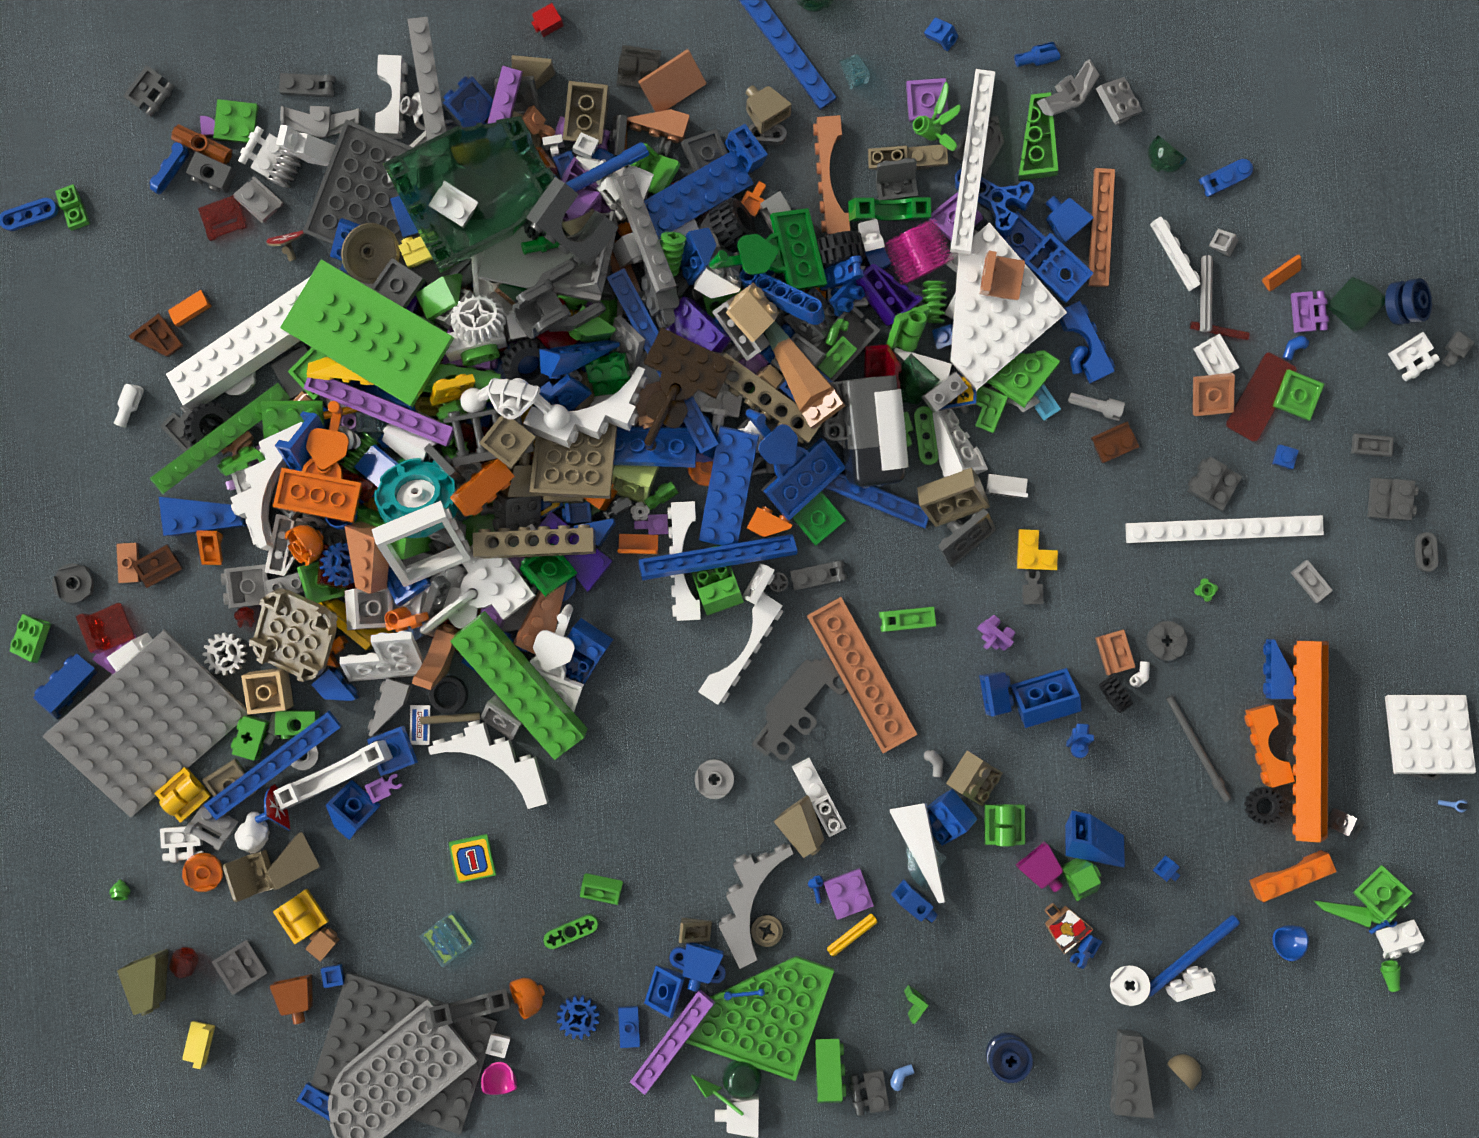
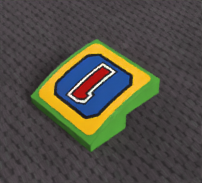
M488 834L449 842L457 883L496 875Z

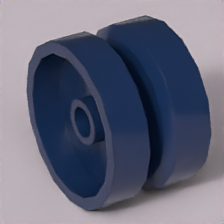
M1417 278L1410 279L1407 282L1398 281L1389 284L1386 290L1385 306L1390 321L1394 325H1404L1410 322H1425L1429 319L1432 310V296L1430 288L1424 279Z
M1001 1033L994 1036L987 1045V1063L999 1080L1006 1083H1017L1025 1079L1030 1073L1033 1065L1032 1054L1026 1043L1018 1035Z

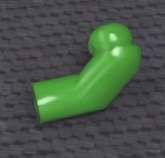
M838 319L829 329L826 343L834 346L839 331H847L849 322Z

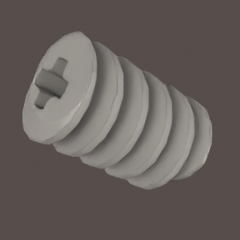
M281 149L279 152L283 157H276L280 164L274 163L272 165L276 171H269L273 178L267 177L266 179L283 188H291L287 181L295 180L291 173L298 174L294 166L301 167L302 165L297 161L300 159L299 157L287 150Z

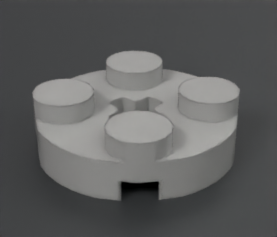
M718 759L705 761L699 766L695 774L696 788L709 799L724 797L729 793L734 784L732 769L727 763ZM712 774L720 777V780L715 785L712 781H709V777H712Z

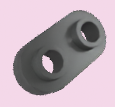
M1429 532L1420 533L1415 538L1416 566L1424 572L1433 571L1438 566L1437 539ZM1423 539L1427 541L1425 546L1422 544ZM1425 558H1426L1427 561H1428V564H1427V565H1424V564H1423V560H1424Z

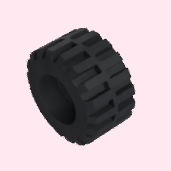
M729 198L712 208L709 212V219L715 236L732 253L739 251L737 244L742 236L757 234L755 223L749 211L736 198Z
M843 231L817 240L823 269L846 261L852 256H861L862 260L866 257L860 232Z
M524 337V341L520 338L516 339L517 343L513 344L511 342L509 344L511 348L504 350L506 355L502 356L501 359L505 376L510 380L521 378L528 384L541 388L544 383L550 381L548 375L541 374L539 349L547 347L535 338L530 340L529 337ZM524 357H538L539 363L533 372L527 374L518 372V365Z
M213 402L203 403L195 407L184 423L186 441L189 440V445L192 447L205 437L199 429L201 420L212 418L221 425L234 416L233 413L228 412L229 408L226 406L223 408L221 407L222 404L217 403L215 405Z

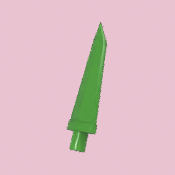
M1314 901L1323 911L1364 925L1365 927L1370 928L1371 922L1381 924V921L1368 910V907Z

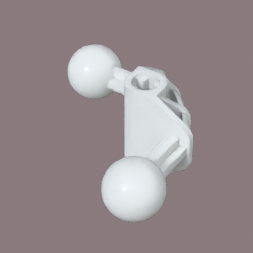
M493 378L490 380L489 385L481 390L477 388L465 390L460 399L462 408L468 413L482 411L486 406V400L490 399L495 410L506 419H515L521 416L534 404L544 413V422L550 429H563L569 422V412L564 406L560 404L551 405L539 394L541 391L540 387L530 385L521 378L513 380Z

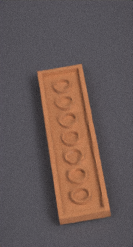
M842 597L807 615L882 753L916 736L917 733Z

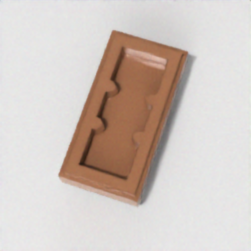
M138 543L117 544L118 583L140 582V577L132 566V563L139 559Z

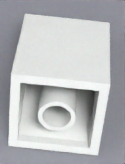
M416 410L417 413H420V414H422V415H425V416H427V417H430V416H428V415H426V414H424V413H422V412ZM390 423L383 430L384 436L382 441L405 460L421 458L422 461L427 462L429 454L424 450V447L429 443L432 446L437 444V442Z

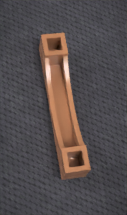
M841 116L817 117L816 124H813V135L817 136L818 143H815V155H819L816 171L817 175H821V182H818V193L822 194L823 201L819 202L820 213H824L821 229L822 233H825L827 236L838 232L850 231L849 213H844L839 206L830 181L831 153L836 141L841 140L842 137Z

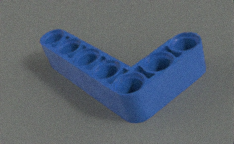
M744 269L741 271L740 279L744 289L754 283L763 290L766 298L774 303L777 308L813 325H818L824 321L825 314L821 301L771 277L774 271L768 269L766 273L750 275Z

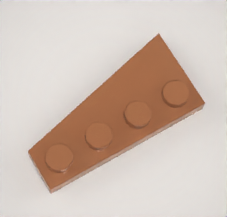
M566 583L547 597L540 590L538 591L513 642L514 645L536 655L533 645L538 633L543 630L555 633L558 622L557 616L560 613Z

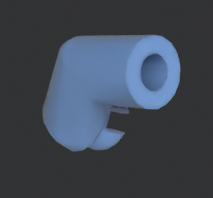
M911 1064L898 1068L893 1072L890 1083L895 1091H900L903 1088L902 1084L906 1076L915 1074Z

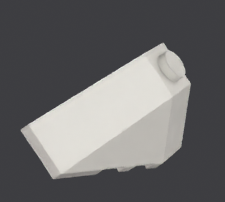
M938 410L934 412L933 420L943 476H950L971 467L976 474L987 471L988 468L978 447L974 448L968 440L969 434L962 431L958 425L959 419L953 410Z

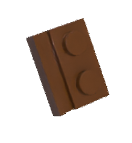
M1128 421L1091 437L1102 463L1139 447L1132 429L1128 425Z
M168 544L132 563L146 588L182 569Z

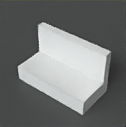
M988 474L985 494L1025 499L1028 497V493H1026L1028 479Z

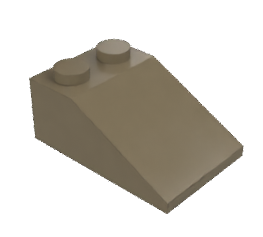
M569 81L563 141L576 142L582 132L598 139L599 145H602L610 95L608 85Z

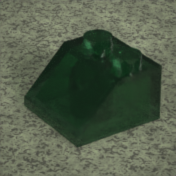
M1351 277L1328 302L1326 307L1355 332L1362 329L1385 304V296L1374 286Z

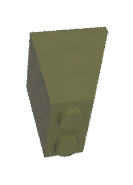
M168 949L132 961L117 970L133 1015L139 1013L142 1016L153 1012L154 1009L159 1008V1003L165 1000Z

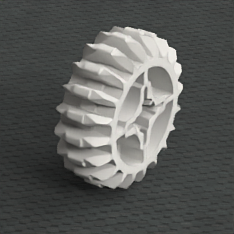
M481 293L478 297H475L473 294L469 299L465 297L464 302L458 301V307H453L454 313H451V326L456 336H459L461 341L465 340L468 344L472 341L475 345L478 342H482L485 345L486 340L492 342L493 336L499 337V332H503L504 325H506V314L502 304L496 298L491 299L489 294L485 297Z

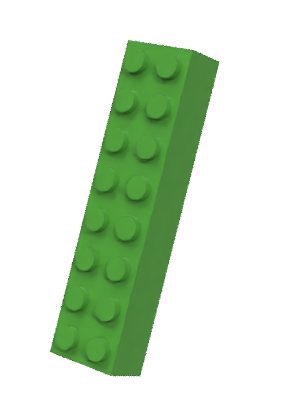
M486 611L482 612L454 635L450 641L554 760L585 737L588 728Z

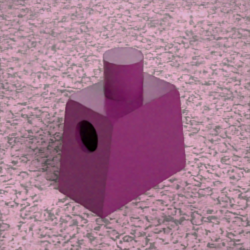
M1045 842L1041 843L1015 864L1019 870L1041 889L1049 885L1053 892H1056L1063 886L1057 878L1062 874L1063 870L1049 845Z

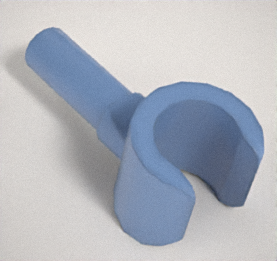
M1464 799L1457 802L1438 800V805L1453 807L1458 812H1465L1467 810L1459 807V803H1468Z

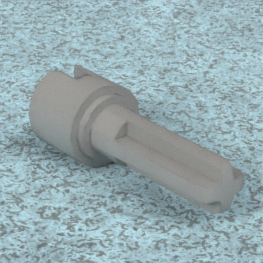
M1070 393L1068 402L1071 404L1102 412L1104 417L1120 421V416H1122L1125 402L1109 398V400L1103 401L1075 393Z

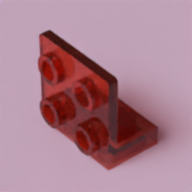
M116 603L91 615L82 613L75 616L90 653L100 654L135 638L121 603Z

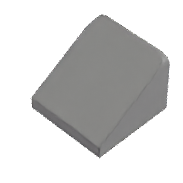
M1218 229L1209 247L1230 257L1238 242L1236 234Z

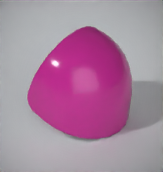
M503 1062L492 1063L485 1069L482 1075V1091L489 1095H500L516 1090L517 1079L514 1072Z

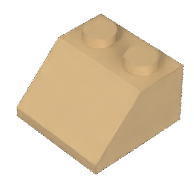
M752 283L735 296L726 314L753 343L775 321L779 311L776 305L766 298L763 290Z

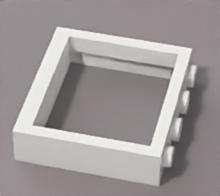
M441 501L372 529L377 547L404 587L471 560L469 555L471 548L468 541L465 540L462 530L459 529L455 518L452 517L450 509H445ZM442 522L456 546L405 567L390 543Z

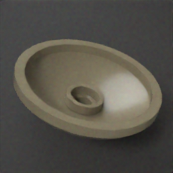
M365 223L355 227L346 236L341 249V258L345 270L351 277L360 282L374 283L391 258L399 262L400 249L396 236L387 227L377 223ZM367 247L368 251L364 254L363 250Z

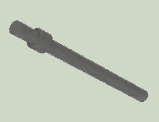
M1174 696L1167 697L1166 700L1209 774L1212 780L1211 784L1214 789L1218 790L1224 802L1229 801L1231 797L1224 786L1225 782L1222 777L1218 776Z

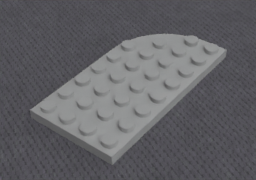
M430 998L425 1000L357 1055L339 1073L334 1081L328 1100L330 1127L335 1138H384L478 1061L475 1054L450 1024L428 1030L424 1010L435 1007Z

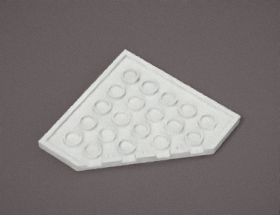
M990 223L973 236L970 255L958 253L950 361L975 390H978L1067 313L1026 264L1019 300L979 294L985 255L988 251L997 252L996 256L1021 260Z

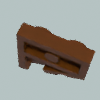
M159 313L129 335L130 339L167 357H170L184 346Z

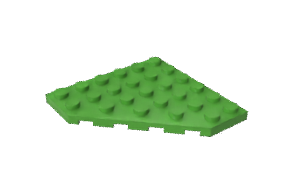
M795 956L712 995L710 998L716 1003L685 1043L796 1081L834 969ZM761 988L765 990L764 996L751 995L732 997L730 1000L724 999V994L727 991L741 993L758 991Z

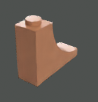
M441 624L436 629L429 651L420 669L414 675L412 684L431 690L448 674L455 647L450 641L460 630L455 629L450 624Z

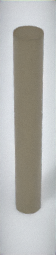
M480 713L420 717V725L480 720Z

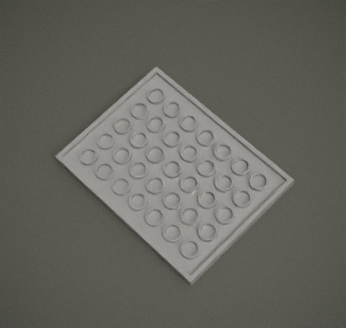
M164 629L43 735V738L131 818L156 796L154 793L182 768L190 767L238 724L240 718L249 714H247V708Z

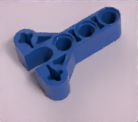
M961 170L955 175V187L958 191ZM981 177L979 188H984L986 191L979 193L978 203L991 210L996 231L1002 237H1007L1016 227L1019 216L1006 207L1015 205L1026 211L1033 199L1034 186L1028 181H1023L1015 186L998 187ZM995 197H1000L1002 201L994 202L992 199Z

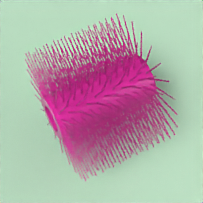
M931 221V224L927 222V225L925 223L922 226L920 225L901 233L900 237L896 236L897 238H894V241L893 239H891L892 241L889 240L888 247H890V250L892 248V262L894 248V261L896 264L897 262L899 264L897 269L901 267V276L903 271V284L906 281L908 283V280L910 282L918 277H924L936 270L937 267L940 268V266L943 267V264H948V250L945 253L943 249L945 250V242L944 248L943 243L941 248V236L939 245V234L936 228H934V221V234H932Z

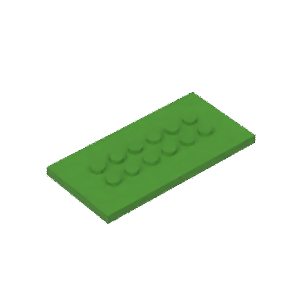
M322 259L280 326L282 330L411 407L415 405L454 340L453 336Z

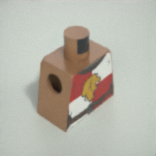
M1052 903L1044 910L1050 917L1045 925L1064 954L1093 931L1085 921L1067 906L1059 910Z

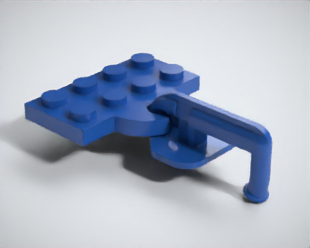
M748 409L746 416L764 437L759 444V453L766 462L774 464V472L778 477L764 490V493L787 520H790L845 469V466L824 439L820 438L813 446L806 450L803 447L797 446L798 437L791 427L781 424L771 432L764 423L766 416L755 410Z

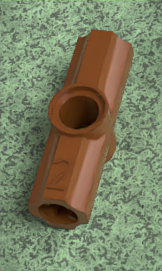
M180 124L174 127L171 133V140L225 165L232 158L233 151ZM205 141V146L199 149L200 142Z

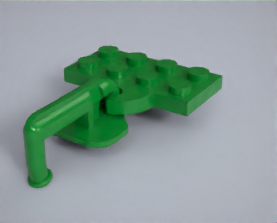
M809 208L772 213L770 219L774 231L773 234H770L766 239L758 234L744 235L737 244L740 255L728 257L724 250H720L709 262L711 269L742 265L744 271L750 275L763 274L768 269L777 273H784L786 284L798 290L827 285Z

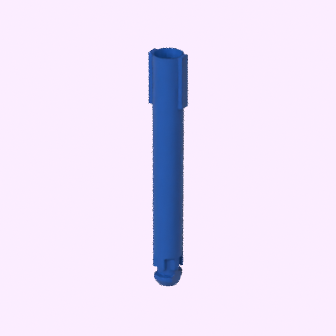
M640 142L616 157L566 182V184L577 192L619 169L649 156V152L644 143Z

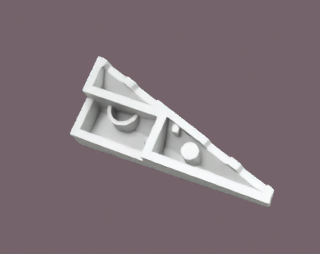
M927 803L890 809L895 823L938 903L946 902Z

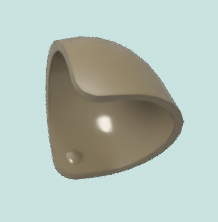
M591 209L588 213L569 221L563 219L562 226L570 236L578 233L595 210Z
M1186 1054L1176 1055L1168 1061L1167 1065L1193 1091L1199 1084L1202 1076V1070L1198 1061Z

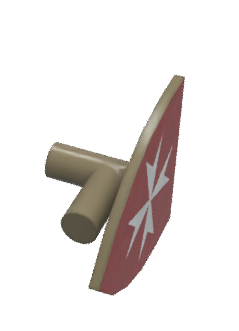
M302 230L268 238L266 243L269 246L284 245L282 252L287 254L289 261L296 259L291 242L299 239L305 233Z

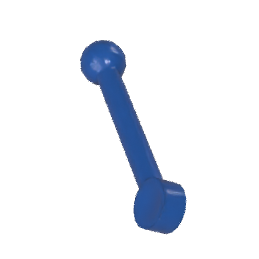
M761 988L758 991L741 993L727 991L724 994V999L730 1000L732 997L751 995L764 996L765 990Z

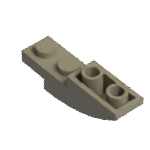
M943 145L896 146L868 149L869 169L877 170V164L883 161H897L904 158L916 159V170L949 165L948 149Z

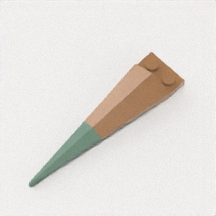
M774 321L764 332L799 411L802 412L809 426L815 429L846 405L836 389L811 363L777 322Z

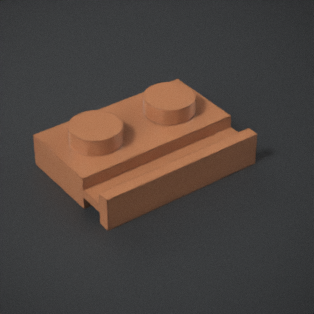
M1124 629L1095 637L1106 675L1135 668Z

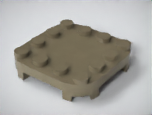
M278 588L270 592L259 603V605H262L254 637L249 641V646L253 647L254 653L258 657L256 660L261 664L265 662L296 675L298 676V681L304 682L321 675L327 666L336 634L337 615L325 606L290 590Z

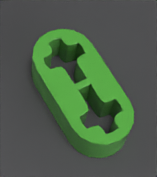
M487 344L466 350L460 356L464 366H473L495 360L500 356L496 344Z

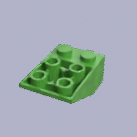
M731 566L691 572L707 616L744 603Z

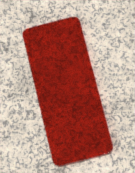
M1270 352L1266 353L1236 404L1234 412L1231 413L1227 420L1226 427L1252 442L1257 441L1275 410V407L1272 406L1286 370L1296 372V367Z

